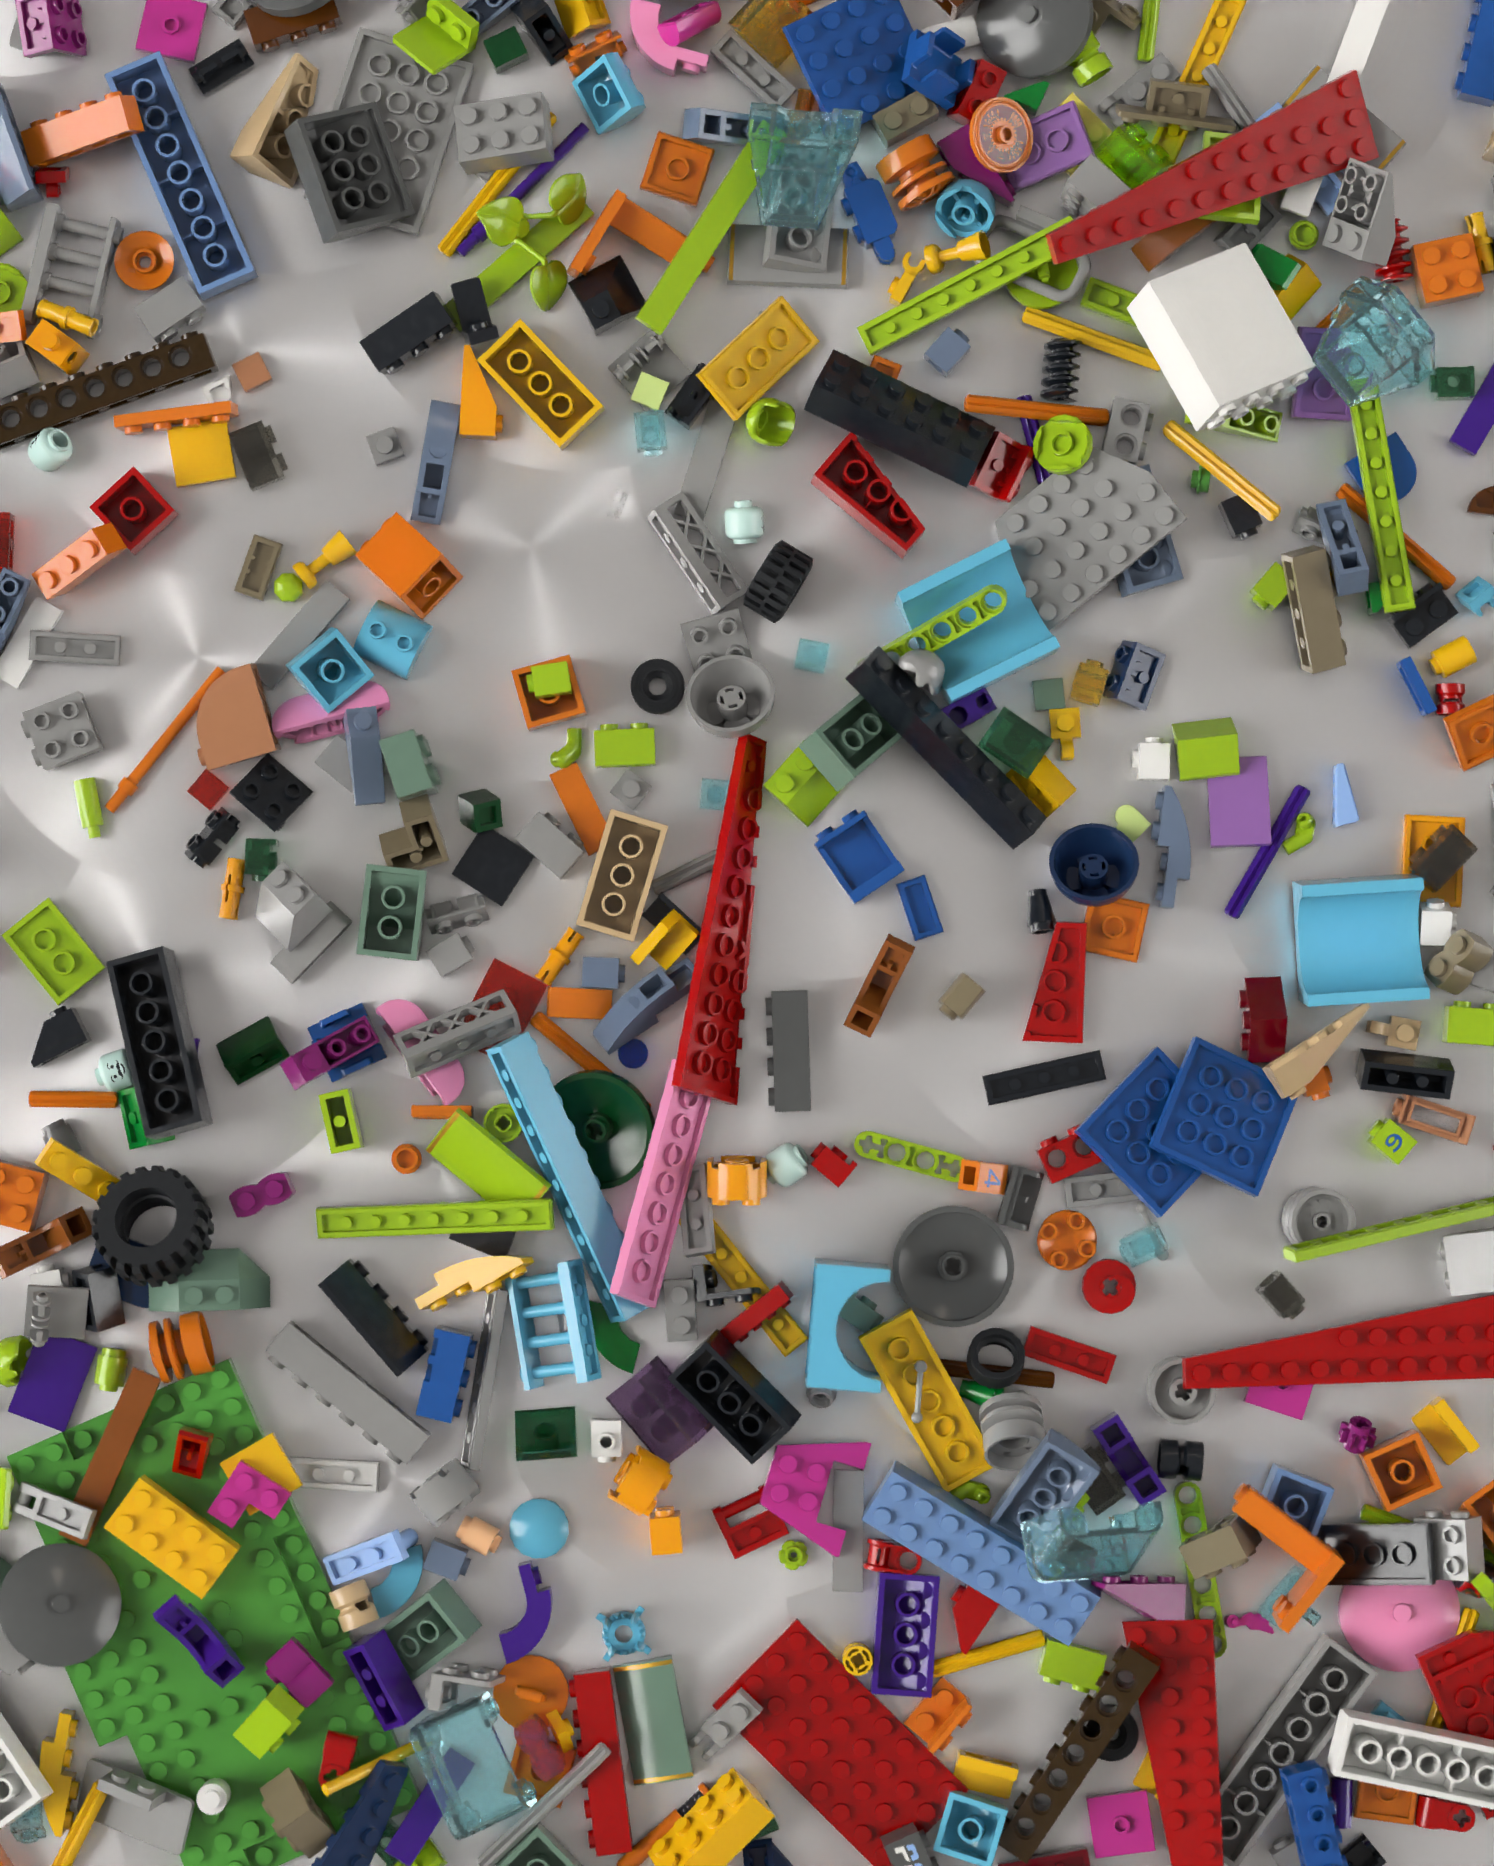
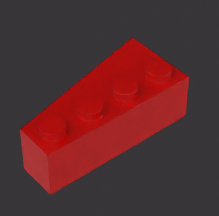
M850 432L813 475L811 480L813 486L900 558L903 559L922 537L925 527L904 499L898 495L892 487L890 480L886 475H883L874 463L872 456L868 451H865L855 434Z

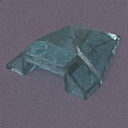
M751 102L747 138L748 142L751 143L753 159L751 164L756 175L757 187H755L761 225L818 230L859 142L863 111L833 108V113L789 110L779 104Z
M1360 276L1341 293L1339 297L1340 303L1336 311L1332 313L1330 317L1331 323L1327 331L1323 333L1312 358V362L1347 406L1352 407L1386 394L1396 393L1408 387H1416L1435 370V333L1398 286Z

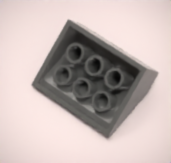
M376 102L299 118L284 131L324 244L351 238L415 215Z

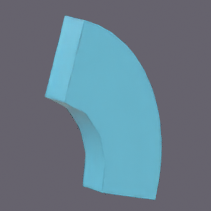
M422 1544L407 1549L409 1558L393 1564L389 1576L383 1583L371 1588L373 1601L380 1618L386 1617L401 1608L416 1590L422 1576L424 1564Z

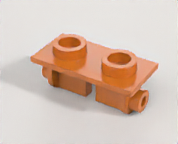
M611 29L597 34L595 36L596 41L586 46L584 43H579L568 50L569 54L563 58L568 64L573 62L574 65L569 67L573 77L581 75L596 62L595 58L598 56L602 57L607 53L618 52L621 58L624 57L623 53L627 52V48L623 40L617 42V39L622 37L617 30L612 32Z

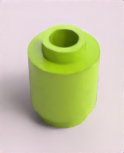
M102 1347V1353L98 1354L94 1383L100 1384L99 1390L117 1392L118 1387H124L128 1364L126 1350Z

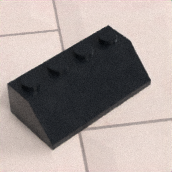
M349 1259L318 1286L398 1377L429 1350L426 1346L429 1341L418 1328L414 1331L406 1323L409 1317L398 1305L393 1308L386 1300L389 1297L387 1291L379 1283L373 1285L367 1278V1275L370 1274L368 1269L359 1260L354 1263L352 1259Z

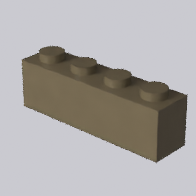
M1315 545L1282 553L1281 560L1301 669L1315 674L1346 665L1345 655H1347V647L1345 641L1341 638L1340 627L1342 619L1335 605L1334 598L1337 596V591L1330 577L1329 569L1332 565L1330 555L1325 548Z

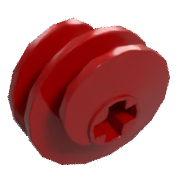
M1102 1259L1093 1263L1086 1270L1082 1279V1292L1085 1300L1092 1308L1101 1313L1115 1314L1122 1312L1132 1304L1136 1293V1281L1134 1274L1124 1263L1114 1259ZM1106 1279L1110 1282L1113 1279L1116 1281L1113 1285L1115 1291L1112 1294L1109 1291L1104 1294L1102 1291L1105 1288L1103 1281Z

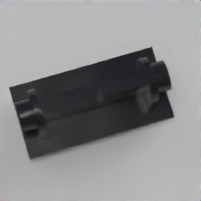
M237 39L188 70L203 95L253 66L254 62L240 39Z
M223 807L218 811L214 810L205 821L206 826L199 835L195 834L190 838L186 845L187 850L184 853L190 860L197 856L194 862L201 868H204L206 864L210 866L222 850L214 843L215 840L218 838L227 844L239 830L237 826L240 824V821L232 814L230 815Z

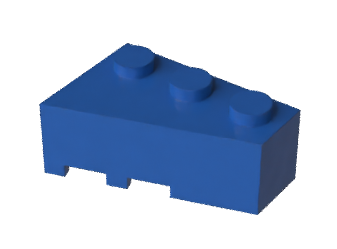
M438 1325L435 1328L433 1334L434 1341L427 1361L428 1366L421 1388L416 1415L447 1423H452L454 1417H460L464 1400L458 1398L461 1387L467 1388L471 1372L466 1370L468 1358L474 1359L478 1341L473 1340L474 1333L443 1325Z

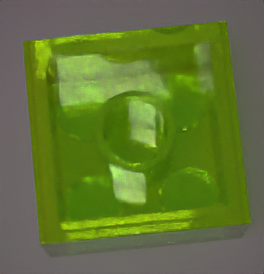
M1128 122L1118 126L1093 152L1131 189L1139 186L1151 177L1165 172L1172 165L1167 159L1169 154L1158 144L1154 146L1146 138L1148 136L1146 130L1138 123L1133 125Z

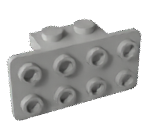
M96 1758L87 1762L77 1812L81 1809L93 1783L99 1780L97 1790L108 1795L94 1821L174 1855H179L184 1851L195 1806L193 1799Z

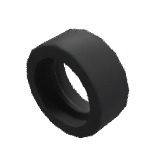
M990 1328L981 1331L973 1338L967 1353V1368L971 1377L978 1384L991 1389H1002L1011 1386L1019 1379L1025 1363V1349L1021 1340L1012 1332L1002 1328ZM988 1345H1000L1007 1348L1013 1355L1012 1367L1004 1372H992L985 1369L978 1361V1354L981 1348Z

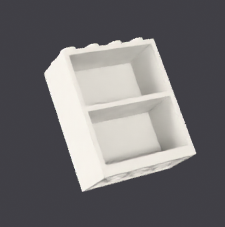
M1246 242L1148 281L1127 307L1129 314L1196 432L1206 427L1209 430H1213L1221 426L1225 419L1230 417L1233 420H1237L1254 407L1257 410L1263 409L1270 405L1275 398L1280 397L1281 400L1289 398L1297 392V386L1309 379L1308 374L1316 366Z

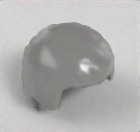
M916 649L906 652L899 658L898 666L905 673L910 674L916 686L930 691L932 696L939 694L944 680L945 669L943 661L937 654L925 649Z

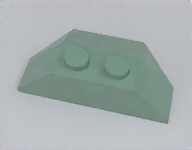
M239 1248L204 1250L202 1254L205 1258L201 1264L195 1263L191 1267L193 1272L188 1276L184 1274L178 1276V1282L169 1284L167 1281H163L161 1287H151L148 1283L149 1311L186 1312L270 1307V1276Z

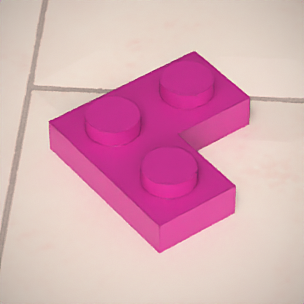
M240 1460L207 1513L233 1529L250 1503L275 1520L292 1492L243 1460Z

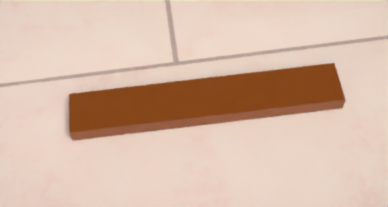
M137 1367L132 1368L73 1500L97 1510L88 1538L80 1539L62 1531L59 1532V1535L83 1546H88L160 1385L161 1379Z

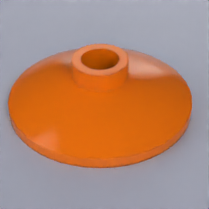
M137 231L126 236L120 242L115 252L114 265L118 276L127 286L136 290L149 291L162 286L170 278L174 269L175 260L171 246L162 236L151 231ZM143 258L151 259L149 267H141L140 263Z

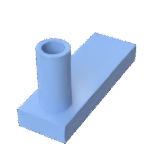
M411 1528L405 1529L400 1533L396 1529L327 1555L322 1560L333 1586L409 1558L407 1549L417 1544L418 1535Z

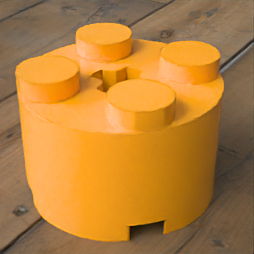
M749 1155L721 1156V1162L715 1163L714 1157L707 1159V1197L712 1198L713 1205H729L731 1200L742 1201V1205L755 1206L760 1205V1200L767 1196L766 1158H761L760 1163L755 1162V1156Z
M637 1445L635 1447L637 1454L635 1455L630 1452L613 1480L618 1485L615 1491L609 1489L607 1497L638 1516L642 1514L649 1516L657 1503V1500L654 1498L660 1489L664 1491L668 1487L673 1475L670 1474V1463Z

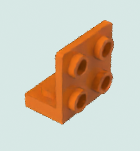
M941 1676L932 1686V1698L923 1697L903 1723L927 1743L929 1751L934 1754L938 1749L943 1751L953 1739L951 1733L957 1726L962 1728L972 1716L970 1712L972 1704L970 1698Z

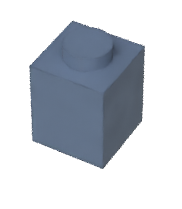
M948 326L924 353L923 358L946 378L970 351L971 346L968 344L970 340L959 329L956 328L953 331Z
M583 957L582 987L619 989V983H625V965H620V958Z
M435 1537L422 1569L457 1581L459 1574L465 1576L471 1559L466 1556L469 1550Z

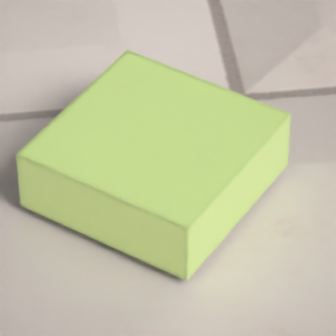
M641 372L630 400L658 412L670 383Z

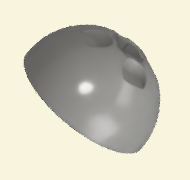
M725 655L706 662L692 675L686 689V703L696 723L705 731L724 738L742 737L757 730L769 717L775 701V685L769 671L758 661L741 655Z

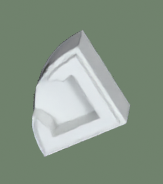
M229 375L201 387L208 403L230 401L232 382Z

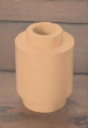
M467 1515L456 1533V1537L461 1539L462 1544L484 1556H487L489 1552L495 1554L503 1539L499 1536V1528L476 1516L471 1518Z

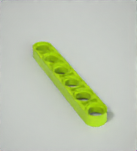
M997 584L988 585L883 646L881 649L885 653L895 652L901 657L906 652L914 650L910 647L909 641L914 637H920L926 643L924 649L934 652L1001 613L1007 603L1006 590ZM991 592L997 593L1001 596L1002 602L998 606H990L986 603L985 596ZM966 607L972 608L976 612V618L972 621H965L960 617V610ZM940 622L947 623L951 628V633L946 636H940L935 632L934 626Z
M1191 1481L1179 1482L1174 1488L1173 1498L1182 1544L1187 1538L1208 1529L1200 1488ZM1190 1486L1194 1488L1196 1497L1192 1502L1183 1503L1180 1501L1179 1492L1183 1487ZM1190 1516L1198 1517L1201 1522L1200 1529L1195 1533H1189L1184 1528V1522ZM1184 1560L1194 1620L1200 1619L1199 1612L1203 1607H1214L1216 1611L1214 1636L1219 1637L1221 1640V1647L1215 1652V1658L1221 1657L1227 1649V1640L1216 1577L1210 1579L1211 1587L1207 1592L1200 1593L1196 1591L1194 1587L1195 1579Z

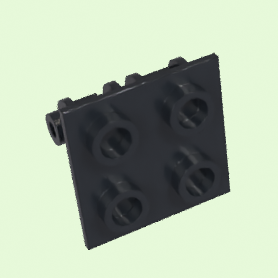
M266 754L229 793L275 832L285 825V821L313 791L274 757Z

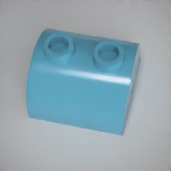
M618 52L604 54L572 81L598 135L628 123L640 115L646 108L643 95L637 90L630 76V70L624 65Z
M377 600L362 625L353 649L360 658L407 680L433 626L381 600Z
M955 1790L950 1791L933 1851L979 1866H992L1009 1809L998 1802L975 1794Z

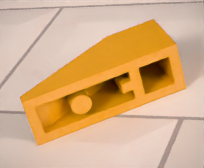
M464 345L459 435L461 439L497 441V433H503V415H498V408L471 346Z

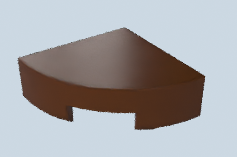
M1494 486L1478 492L1471 499L1466 513L1494 517Z

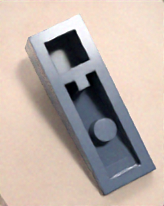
M708 108L685 109L682 139L745 147L762 120L780 131L781 119Z
M1346 499L1316 504L1324 547L1331 558L1330 573L1338 597L1368 591L1369 567Z
M376 706L346 709L343 724L355 806L385 803L382 751L379 744L381 739Z

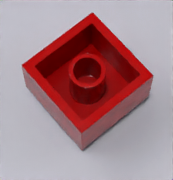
M134 466L90 506V509L104 524L110 522L113 524L126 547L134 555L179 515Z

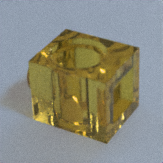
M1087 659L1086 663L1080 662L1068 699L1098 707L1109 670L1103 669L1104 664L1095 660Z

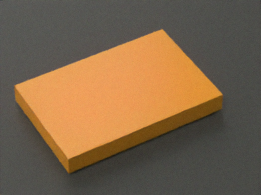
M1404 815L1401 874L1412 873L1424 878V890L1421 892L1419 902H1427L1429 898H1439L1448 902L1450 907L1461 908L1465 839L1464 817Z

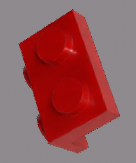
M994 431L969 485L997 501L1010 503L1020 490V482L1024 473L1033 463V447L1023 445L1000 431Z

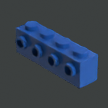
M1312 1759L1279 1768L1300 1866H1348L1345 1855L1340 1853L1339 1844L1342 1843V1835L1338 1825L1334 1826L1332 1815L1336 1814V1808L1332 1797L1327 1795L1326 1786L1329 1785V1777L1325 1767L1321 1768Z

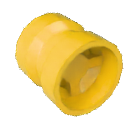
M852 1642L844 1648L842 1653L843 1665L848 1673L854 1676H861L871 1669L873 1657L870 1648L866 1644Z

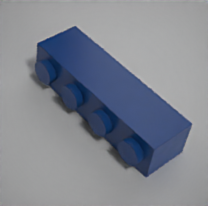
M1474 0L1475 3H1478L1476 14H1471L1468 22L1467 31L1472 33L1469 43L1465 42L1463 45L1460 60L1465 61L1463 72L1458 71L1456 75L1454 89L1458 90L1457 100L1492 107L1494 104V0Z

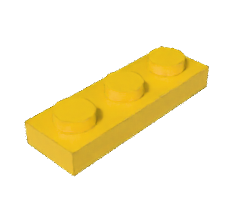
M52 1137L34 1162L40 1168L95 1201H98L100 1195L105 1196L108 1193L106 1188L111 1182L116 1184L121 1180Z

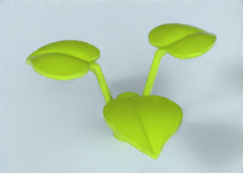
M579 172L564 174L552 184L549 192V205L553 209L551 212L526 214L524 213L521 201L512 196L493 200L476 211L484 225L487 236L493 244L500 247L507 246L512 242L519 244L541 261L542 265L536 266L531 272L530 289L536 305L544 312L549 311L563 295L567 286L566 268L558 260H551L548 263L547 258L524 242L522 237L529 233L530 224L528 220L554 218L557 215L561 224L568 225L581 215L586 203L587 191L585 180Z

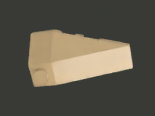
M295 53L241 130L230 154V157L249 173L287 188H293L299 173L284 131L296 119L308 117L309 107L313 106L319 72L301 54Z
M1368 1003L1360 1004L1262 1068L1281 1099L1289 1096L1291 1100H1294L1307 1091L1305 1085L1313 1080L1370 1008Z

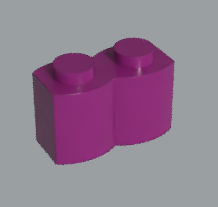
M279 1172L266 1176L258 1184L238 1188L228 1198L236 1217H248L261 1212L267 1205H276L287 1201L296 1193V1190L288 1172Z
M294 1636L265 1663L268 1667L265 1672L276 1684L282 1682L289 1690L287 1693L305 1708H308L334 1683L332 1676Z

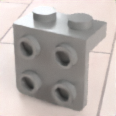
M451 1663V1666H442V1670L432 1673L431 1683L427 1684L425 1691V1700L428 1701L427 1710L441 1711L456 1705L459 1684L491 1688L505 1682L506 1676L498 1674V1669L490 1667H480L479 1671L469 1670V1665L464 1663Z

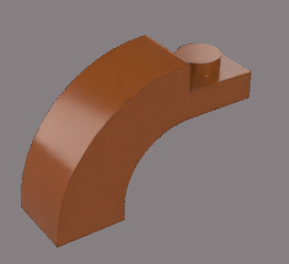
M1195 218L1147 234L1131 250L1149 273L1218 221Z
M888 934L843 1025L869 1038L872 1036L915 950V946Z
M81 1206L36 1230L0 1246L1 1278H7L91 1236L92 1225L83 1207Z

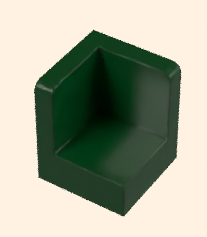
M515 26L483 41L497 74L529 60L528 52Z
M479 789L458 795L461 824L474 833L503 827L501 800L499 797L487 789Z

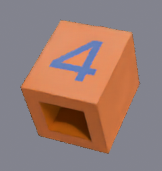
M962 1159L958 1189L1005 1195L1009 1165Z

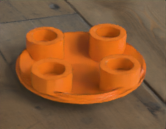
M1062 1210L1051 1214L1043 1221L1038 1231L1037 1245L1041 1256L1049 1265L1060 1270H1074L1085 1265L1096 1253L1097 1235L1093 1224L1086 1216L1076 1211Z

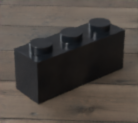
M432 291L359 343L378 372L383 374L388 372L392 375L405 366L403 361L412 355L414 358H417L429 349L428 344L435 339L441 341L454 332L452 328L458 323L440 295Z
M1360 1048L1356 1070L1357 1082L1360 1089L1449 1100L1455 1070L1448 1058Z

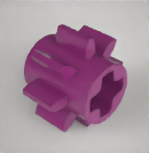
M1353 1416L1349 1423L1342 1421L1338 1433L1340 1434L1339 1442L1343 1443V1447L1347 1451L1361 1454L1365 1451L1366 1447L1373 1449L1377 1437L1375 1435L1376 1428L1372 1427L1371 1421L1367 1418Z

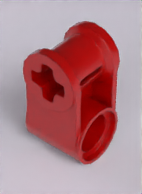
M868 1537L867 1543L870 1546L867 1562L863 1564L864 1569L912 1575L920 1569L922 1564V1557L900 1543L887 1539ZM880 1548V1560L877 1561L878 1549ZM911 1552L915 1554L917 1563L913 1567L903 1566L900 1562V1557L903 1553Z
M328 1730L319 1773L321 1787L330 1781L326 1774H330L333 1769L337 1770V1776L350 1771L358 1736Z
M1423 1794L1418 1795L1415 1817L1416 1826L1466 1832L1474 1826L1476 1821L1475 1814L1468 1804ZM1460 1809H1463L1467 1818H1462L1461 1822L1458 1823L1453 1815L1459 1814Z

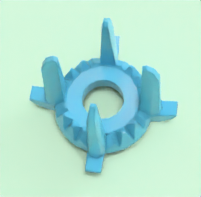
M640 1605L634 1613L620 1611L612 1614L610 1617H606L601 1613L597 1615L596 1619L603 1624L602 1638L608 1648L603 1659L609 1662L614 1654L629 1655L636 1651H643L649 1655L652 1649L644 1643L646 1629L640 1616L645 1609ZM621 1625L629 1626L633 1632V1636L628 1642H620L615 1637V1631Z

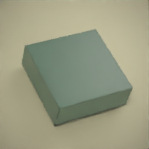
M1063 678L1032 681L1035 711L1066 708Z

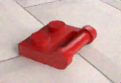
M764 1484L758 1487V1491L722 1508L717 1506L711 1509L734 1559L789 1534L785 1522L767 1509L731 1527L729 1526L727 1518L760 1502Z

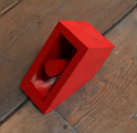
M959 1584L950 1599L954 1601L951 1607L961 1652L967 1654L1000 1604L967 1584L965 1586Z

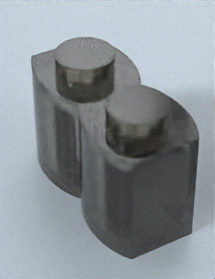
M261 420L228 434L252 491L286 478L283 471L288 470V466L282 452L279 454L275 453L272 443L277 442L270 425L265 427Z
M1453 824L1448 825L1446 828L1440 825L1430 835L1433 841L1426 849L1420 846L1408 858L1412 863L1407 868L1413 874L1423 877L1424 885L1432 893L1437 892L1478 850Z
M1278 1270L1272 1272L1255 1288V1291L1282 1319L1290 1318L1292 1320L1305 1309L1302 1304L1306 1299L1284 1274L1278 1272Z

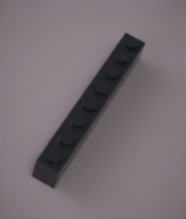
M879 646L861 660L845 678L1013 850L1031 837L1047 817L926 693L916 686V683Z

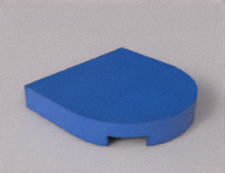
M1394 432L1387 437L1396 494L1399 501L1413 488L1417 470L1413 457L1397 432ZM1356 456L1344 465L1364 494L1358 456Z

